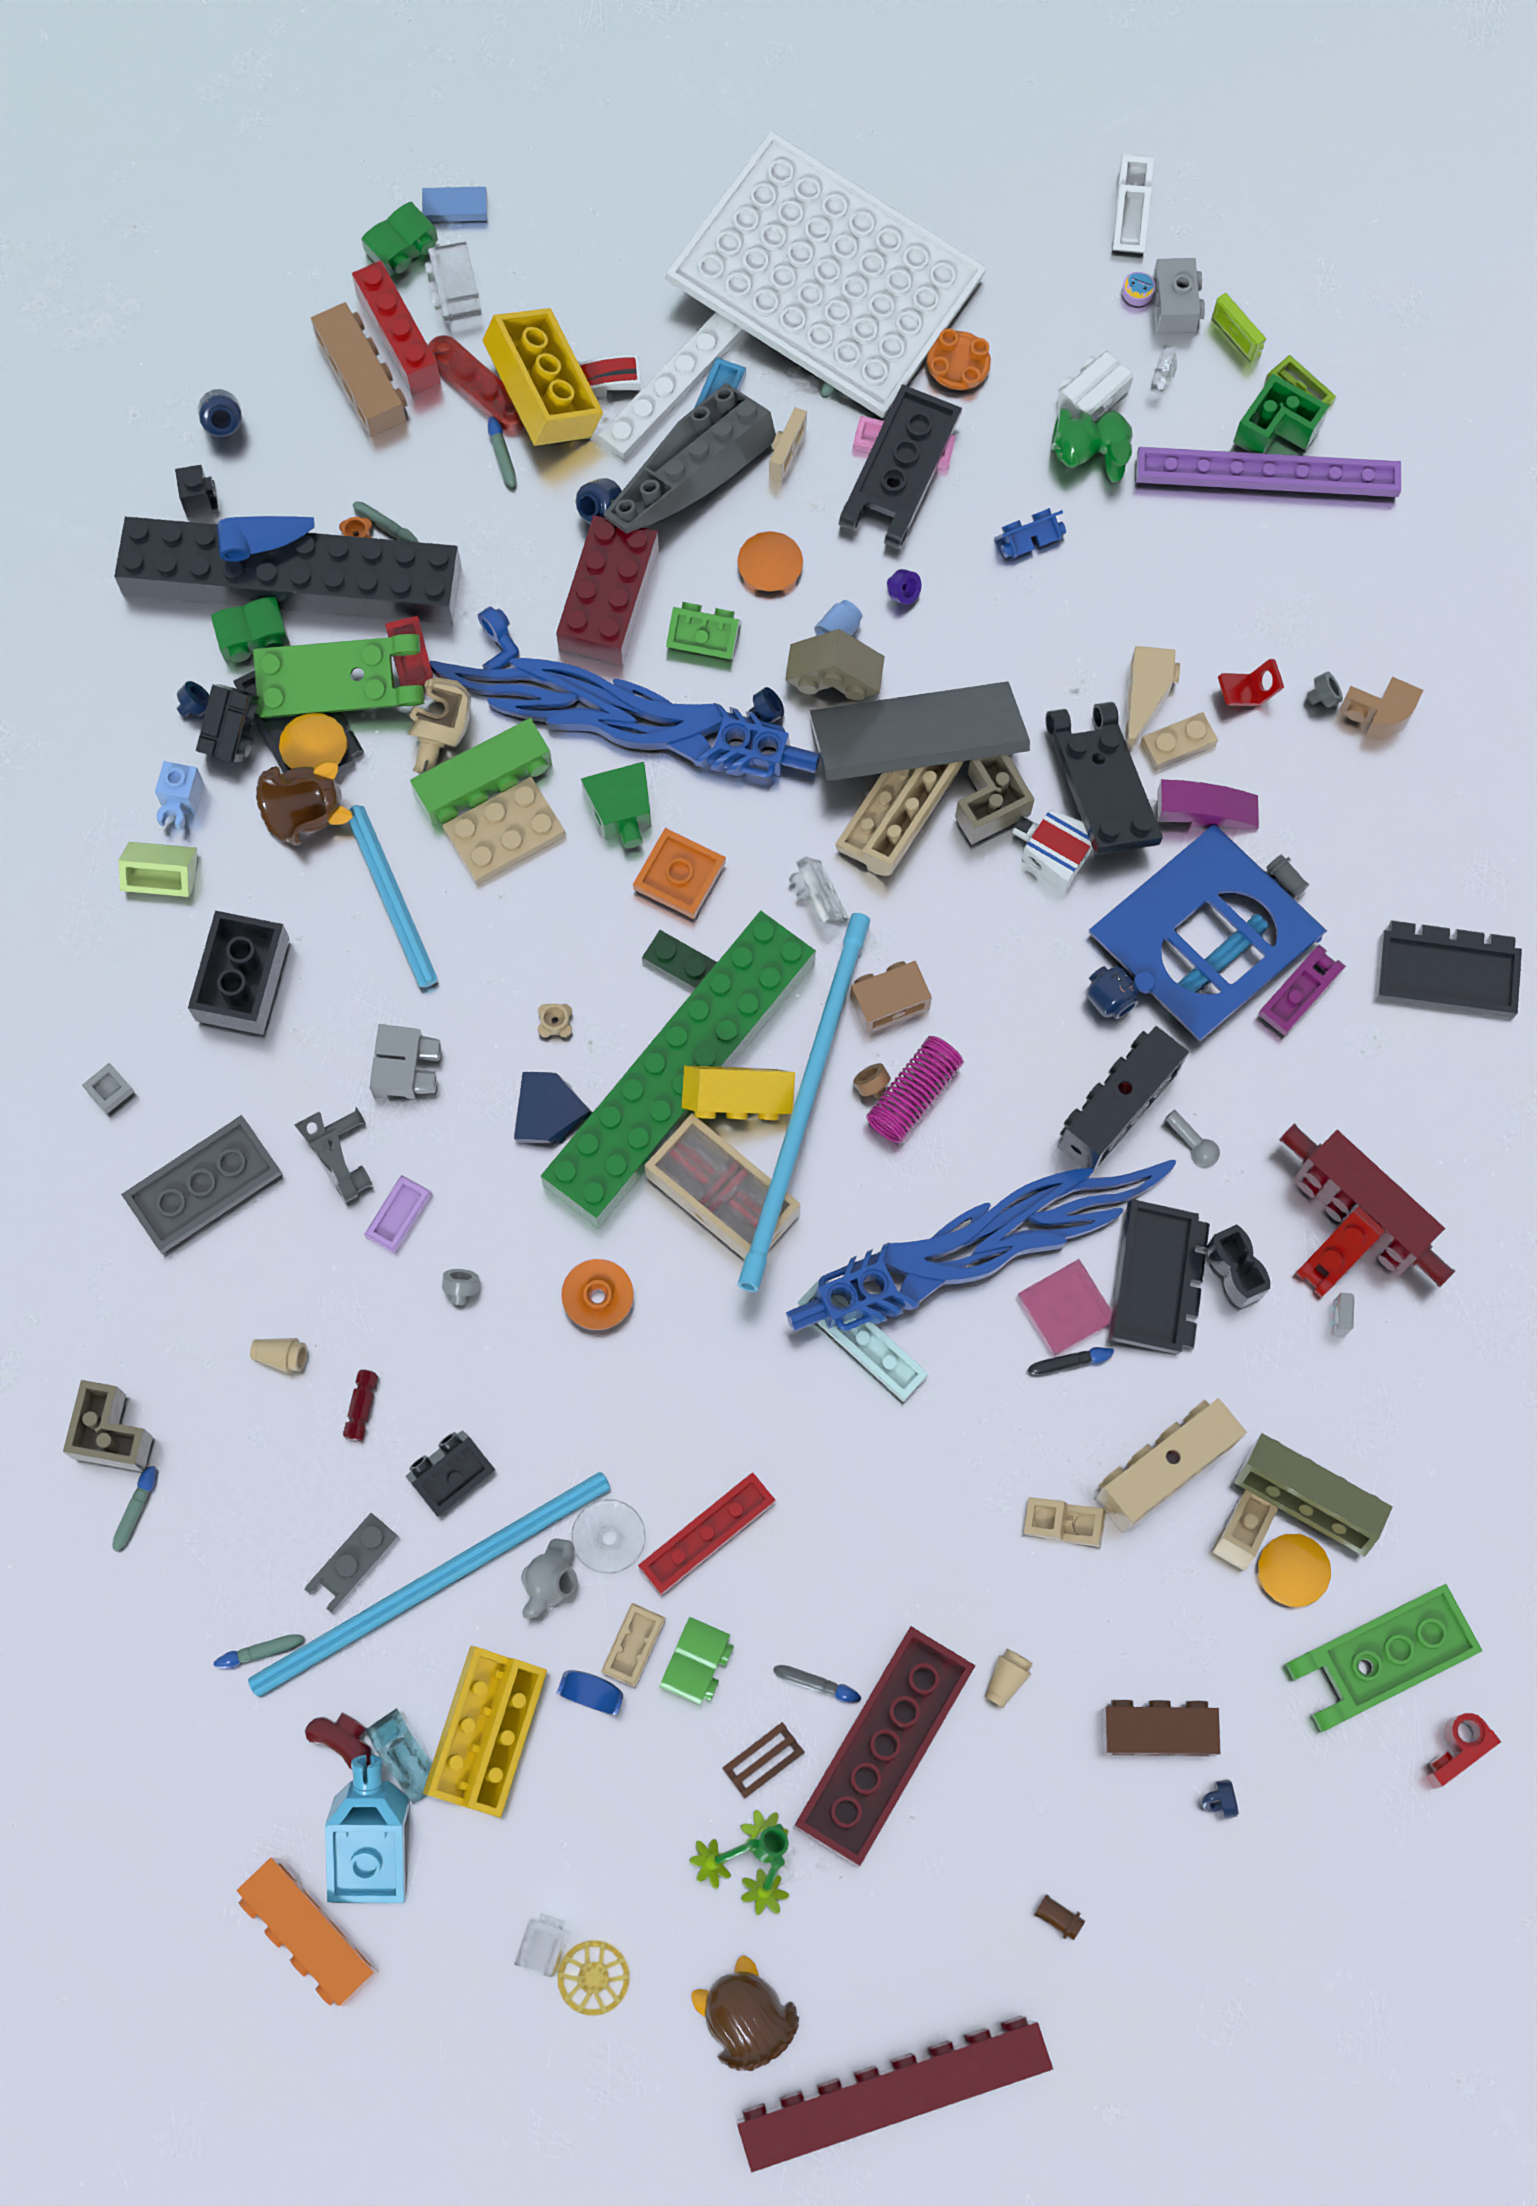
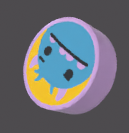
M1133 272L1124 280L1122 296L1131 305H1146L1153 298L1155 282L1150 275L1144 272Z

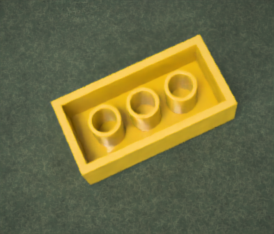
M545 308L493 315L482 341L533 445L538 446L591 438L604 412L552 309Z

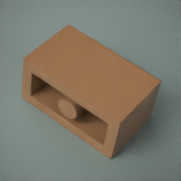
M916 960L907 964L905 961L894 963L886 969V972L876 976L872 973L863 975L854 981L855 984L851 985L850 998L866 1033L927 1010L931 1005L932 996Z

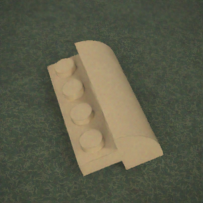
M963 761L882 773L836 842L837 851L866 864L868 871L882 876L891 875L960 770Z

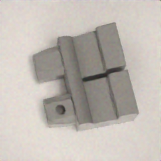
M378 1024L374 1051L375 1057L373 1058L369 1086L373 1097L388 1098V1095L404 1096L408 1099L416 1100L417 1093H435L437 1083L436 1071L420 1070L421 1060L439 1061L441 1053L440 1040L422 1036L420 1029Z

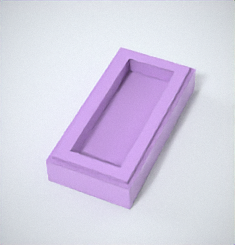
M401 1175L364 1233L365 1238L396 1255L431 1199L432 1191Z

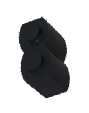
M1236 1224L1214 1234L1207 1245L1208 1257L1214 1269L1224 1276V1287L1231 1301L1239 1308H1242L1262 1299L1270 1289V1278L1264 1265L1253 1256V1246L1247 1233Z

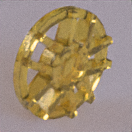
M598 1940L585 1941L571 1948L563 1957L557 1975L559 1992L565 2003L574 2011L589 2016L602 2015L617 2007L624 1999L630 1981L629 1968L621 1952L611 1944ZM590 1947H600L598 1962H590ZM585 1948V1964L572 1959L576 1952ZM605 1949L612 1952L617 1957V1960L604 1965ZM568 1962L580 1968L578 1977L564 1973ZM621 1963L623 1975L610 1978L607 1969ZM564 1978L578 1982L569 1994H567L564 1986ZM623 1980V1986L619 1995H617L609 1983ZM581 1988L587 1995L579 2006L570 1998ZM604 1989L614 1999L607 2006L604 2005L599 1995ZM592 1995H594L600 2009L585 2008Z

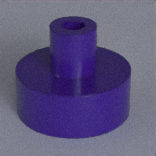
M897 570L887 580L889 596L895 602L905 605L912 604L917 600L921 592L922 582L920 576L910 570Z

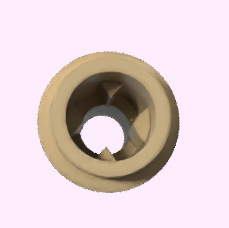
M298 1338L254 1339L250 1348L251 1360L292 1374L294 1371L300 1372L304 1368L307 1359V1345L299 1342Z
M1007 1648L1003 1656L1000 1654L998 1656L985 1697L1004 1708L1006 1703L1009 1702L1032 1674L1029 1670L1033 1663Z

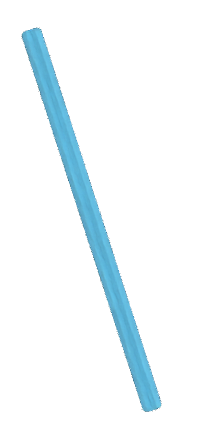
M602 1472L594 1474L248 1679V1684L252 1692L256 1696L265 1694L609 1491L610 1484Z

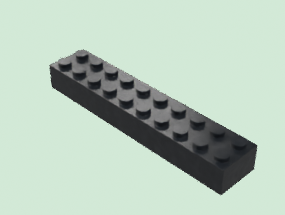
M125 516L114 577L122 595L239 606H244L262 598L276 597L280 609L397 620L418 616L420 622L453 624L461 560L458 546L308 532L297 540L279 548L250 554V557L245 560L231 562L220 558L217 524Z

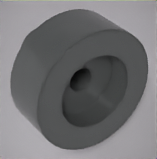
M1327 671L1314 678L1315 689L1307 693L1311 704L1314 705L1322 701L1326 707L1330 708L1343 701L1340 686L1330 672Z

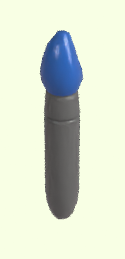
M777 1665L773 1668L774 1673L781 1679L826 1695L835 1696L839 1701L855 1703L861 1700L859 1693L848 1685L837 1684L831 1680L787 1665Z

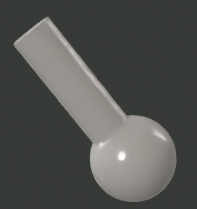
M1173 1110L1166 1116L1165 1120L1192 1148V1158L1198 1165L1209 1167L1218 1161L1220 1149L1217 1143L1210 1139H1202L1176 1110Z

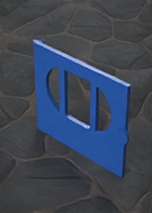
M1216 824L1208 828L1089 929V933L1135 977L1134 984L1138 990L1144 994L1150 992L1199 1041L1211 1033L1314 942H1320L1323 935L1327 932L1312 915ZM1238 893L1251 897L1262 904L1270 913L1275 923L1277 935L1275 946L1267 943L1218 894ZM1205 903H1209L1264 956L1233 984H1229L1174 930ZM1167 940L1220 993H1195L1177 984L1170 977L1163 964L1161 953L1163 941Z

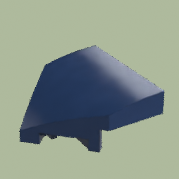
M523 1072L514 1140L519 1143H552L554 1140L562 1143L566 1140L565 1135L580 1120L584 1119L586 1121L593 1112L575 1093L572 1086L559 1074L552 1072Z

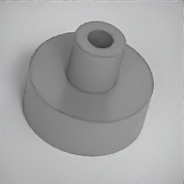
M451 1269L443 1273L442 1290L452 1295V1304L465 1305L466 1296H472L478 1292L479 1276L475 1272L465 1269Z

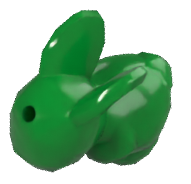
M1059 408L1052 433L1051 450L1055 451L1059 461L1069 468H1074L1086 462L1097 452L1104 454L1105 469L1109 480L1112 483H1116L1122 479L1125 466L1132 455V427L1120 413L1114 410L1105 412L1096 422H1093L1092 415L1088 413H1082L1079 415V419L1073 418L1072 413L1067 408Z

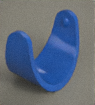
M577 1670L565 1671L556 1691V1694L563 1698L617 1716L623 1700V1693L611 1682L596 1675Z

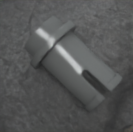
M1281 854L1266 867L1270 872L1268 875L1271 878L1274 876L1291 897L1296 898L1310 884L1290 864V857L1285 858Z

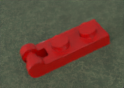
M1358 1206L1295 1274L1302 1280L1306 1278L1315 1287L1314 1292L1322 1298L1385 1233V1230ZM1319 1264L1330 1273L1326 1278L1316 1269Z

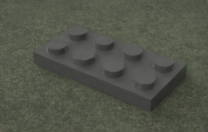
M240 1115L121 1195L157 1249L163 1254L282 1175V1172L247 1121Z

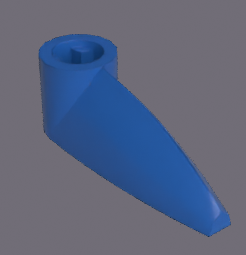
M250 516L224 518L217 523L220 558L231 562L242 561L249 558L250 554L276 549L289 544L315 528L314 517Z

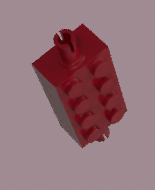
M1295 1123L1281 1136L1279 1141L1283 1142L1302 1160L1301 1164L1303 1167L1295 1176L1299 1181V1187L1308 1196L1318 1198L1325 1205V1210L1330 1217L1338 1222H1344L1359 1206L1385 1230V1233L1371 1248L1379 1255V1261L1390 1271L1396 1270L1401 1275L1410 1265L1412 1267L1417 1265L1439 1288L1454 1274L1455 1270L1431 1250L1433 1247L1431 1243L1446 1228L1338 1129L1323 1144L1320 1143L1319 1145L1312 1141Z

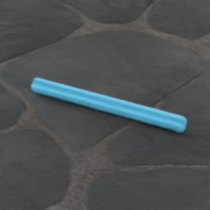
M354 805L349 809L352 812L353 818L348 822L417 984L420 988H428L437 982L436 973L365 807Z

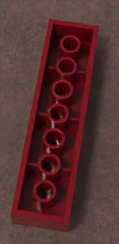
M1017 2016L1000 2022L1002 2030L990 2033V2030L986 2028L975 2030L964 2035L966 2041L964 2043L953 2046L952 2041H943L927 2047L929 2055L916 2059L915 2054L908 2053L891 2059V2068L878 2071V2068L873 2065L853 2072L855 2080L841 2084L839 2078L831 2079L817 2084V2093L804 2097L800 2090L779 2097L781 2103L779 2106L766 2110L765 2104L761 2103L742 2110L743 2118L737 2119V2127L751 2173L1054 2070L1038 2022L1027 2021L1026 2016Z

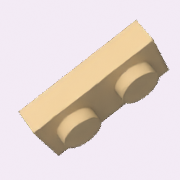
M1204 712L1147 734L1141 740L1155 770L1214 747L1218 742Z

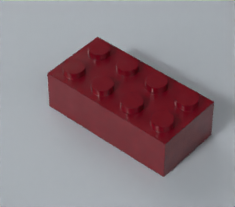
M593 515L556 631L559 651L623 667L658 555V531L640 528L626 534L605 518Z

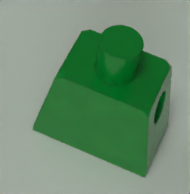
M644 761L581 778L583 795L604 836L611 837L620 834L624 848H634L641 845L643 838L640 828L651 825Z

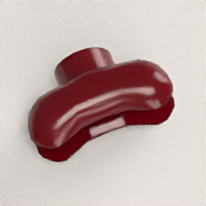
M342 1712L336 1722L327 1717H317L306 1726V1739L310 1743L325 1745L334 1750L344 1759L349 1769L352 1770L351 1761L361 1755H366V1766L370 1765L372 1749L361 1739L367 1727Z

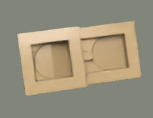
M1029 1497L1024 1534L1054 1541L1101 1547L1106 1511L1104 1508L1070 1505L1065 1501Z

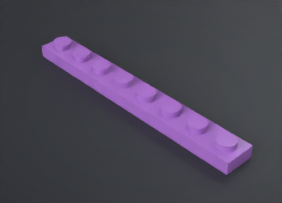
M1138 447L1136 482L1399 497L1401 493V461Z

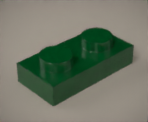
M662 930L658 931L642 956L643 963L692 991L695 990L717 963L715 960Z

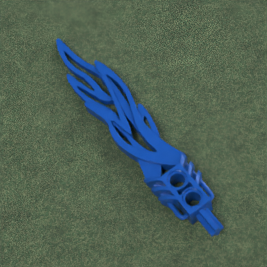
M510 659L511 668L489 670L430 661V666L434 673L443 679L458 681L467 691L481 695H509L535 699L488 698L487 701L491 708L501 713L522 719L531 718L533 721L546 722L550 730L591 731L604 736L615 744L632 749H670L694 762L695 766L702 768L710 767L711 770L717 772L727 771L726 773L732 776L751 774L763 778H768L772 775L781 777L784 765L815 773L818 768L819 753L790 746L789 733L782 726L760 721L752 712L746 711L747 717L742 716L738 709L729 707L731 712L729 713L726 712L722 705L717 703L673 704L661 695L640 685L621 679H613L612 684L580 667L550 660ZM464 678L484 681L530 680L559 692L518 684H481ZM577 701L590 707L547 711L525 710L564 708L574 704ZM630 714L653 722L675 726L656 727L637 724L636 719ZM719 730L715 745L711 747L705 736ZM735 738L744 741L739 746H731L728 744L730 740ZM765 747L776 749V752L770 755H765L760 751Z
M1168 1160L1142 1170L1114 1177L1090 1178L1094 1172L1093 1168H1081L1056 1173L1024 1185L1009 1194L990 1210L991 1204L983 1203L966 1211L946 1224L930 1239L902 1243L888 1242L883 1244L880 1252L871 1255L873 1251L871 1249L866 1252L864 1259L856 1262L857 1256L850 1258L847 1266L820 1277L818 1281L819 1287H817L814 1294V1301L786 1312L789 1326L795 1332L825 1320L828 1329L838 1326L842 1331H849L868 1322L879 1324L887 1320L885 1316L896 1317L903 1314L901 1309L912 1310L920 1307L919 1303L942 1285L980 1280L997 1272L1008 1261L1019 1255L1060 1249L1067 1242V1239L1092 1232L1111 1223L1121 1215L1123 1208L1080 1215L1070 1214L1089 1207L1125 1202L1141 1195L1163 1180L1175 1166L1176 1160ZM1148 1179L1138 1187L1124 1192L1088 1196L1068 1202L1057 1208L1040 1212L1054 1201L1072 1192L1115 1188ZM1035 1192H1039V1193H1037V1194H1035V1195H1033V1196H1031V1197H1029V1198H1027V1199H1025V1200L1019 1202L1018 1204H1016V1205L1010 1207L1011 1205H1013V1204L1016 1203L1017 1201H1019V1200H1021V1199H1023V1198H1025V1197H1027V1196H1029V1195H1031V1194H1033V1193H1035ZM970 1220L969 1225L953 1232L961 1224ZM1027 1220L1040 1226L1090 1223L1065 1229L1026 1230L1010 1234ZM989 1236L975 1248L971 1256L946 1262L928 1261L951 1254L962 1247ZM1000 1255L981 1265L966 1268L980 1260ZM889 1271L906 1277L899 1292ZM841 1275H844V1276L841 1277V1278H838V1279H836V1280H834V1281H831V1282H829V1283H826V1282L829 1281V1280H832V1279H834V1278H836V1277H839V1276H841ZM868 1281L875 1282L879 1285L881 1292L879 1294H870L865 1290L863 1283ZM842 1295L848 1301V1306L838 1308L833 1305L830 1297ZM856 1318V1320H854V1321H852V1322H849V1323H847V1324H844V1322Z

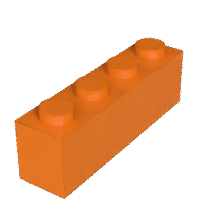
M270 1857L236 1890L242 1897L238 1902L242 1909L252 1919L259 1916L268 1926L264 1930L266 1936L278 1948L283 1944L294 1955L289 1959L291 1964L304 1977L310 1973L319 1984L315 1988L316 1992L329 2006L334 2002L338 2006H345L378 1973L374 1966L277 1858Z

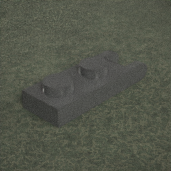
M370 1513L312 1578L304 1590L311 1595L322 1584L335 1596L326 1608L333 1614L400 1537L373 1513Z

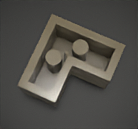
M837 629L790 644L785 681L794 685L800 692L805 694H815L819 690L834 687L851 700H863L867 696L880 693L885 656L844 631Z
M1008 754L970 760L968 776L976 787L977 792L957 802L955 818L972 845L1018 822L1022 816H1030L1035 798Z
M81 1380L63 1452L75 1460L144 1472L153 1436L143 1428L119 1424L126 1394L121 1389L113 1385Z

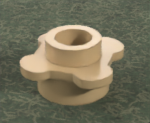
M553 1003L541 1005L538 1008L541 1024L537 1028L539 1035L545 1038L550 1035L568 1037L572 1033V1027L569 1025V1017L573 1013L572 1008L568 1004L560 1005ZM557 1018L558 1022L553 1023L552 1019Z

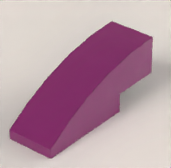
M1161 779L1157 790L1158 822H1190V828H1210L1214 824L1220 829L1258 830L1259 828L1258 795L1203 782Z

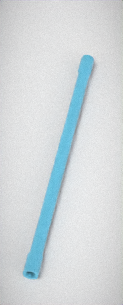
M853 913L850 916L843 939L841 955L753 1241L740 1273L737 1285L746 1291L757 1292L764 1274L773 1234L860 949L864 945L871 922L870 918L862 913Z

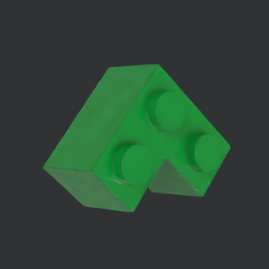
M1272 374L1239 422L1233 443L1251 453L1264 454L1278 434L1306 450L1322 427L1330 406L1277 375Z

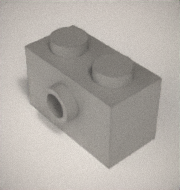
M1196 258L1157 259L1152 277L1155 282L1154 301L1157 333L1196 332L1199 319H1204L1205 301L1204 299H1199V291L1202 289V272L1197 271Z

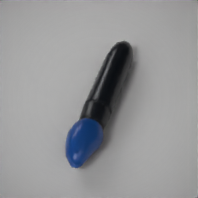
M1093 1347L1089 1351L1041 1360L1030 1365L1027 1371L1032 1375H1045L1079 1367L1080 1365L1083 1366L1090 1362L1095 1364L1102 1363L1112 1357L1114 1349Z

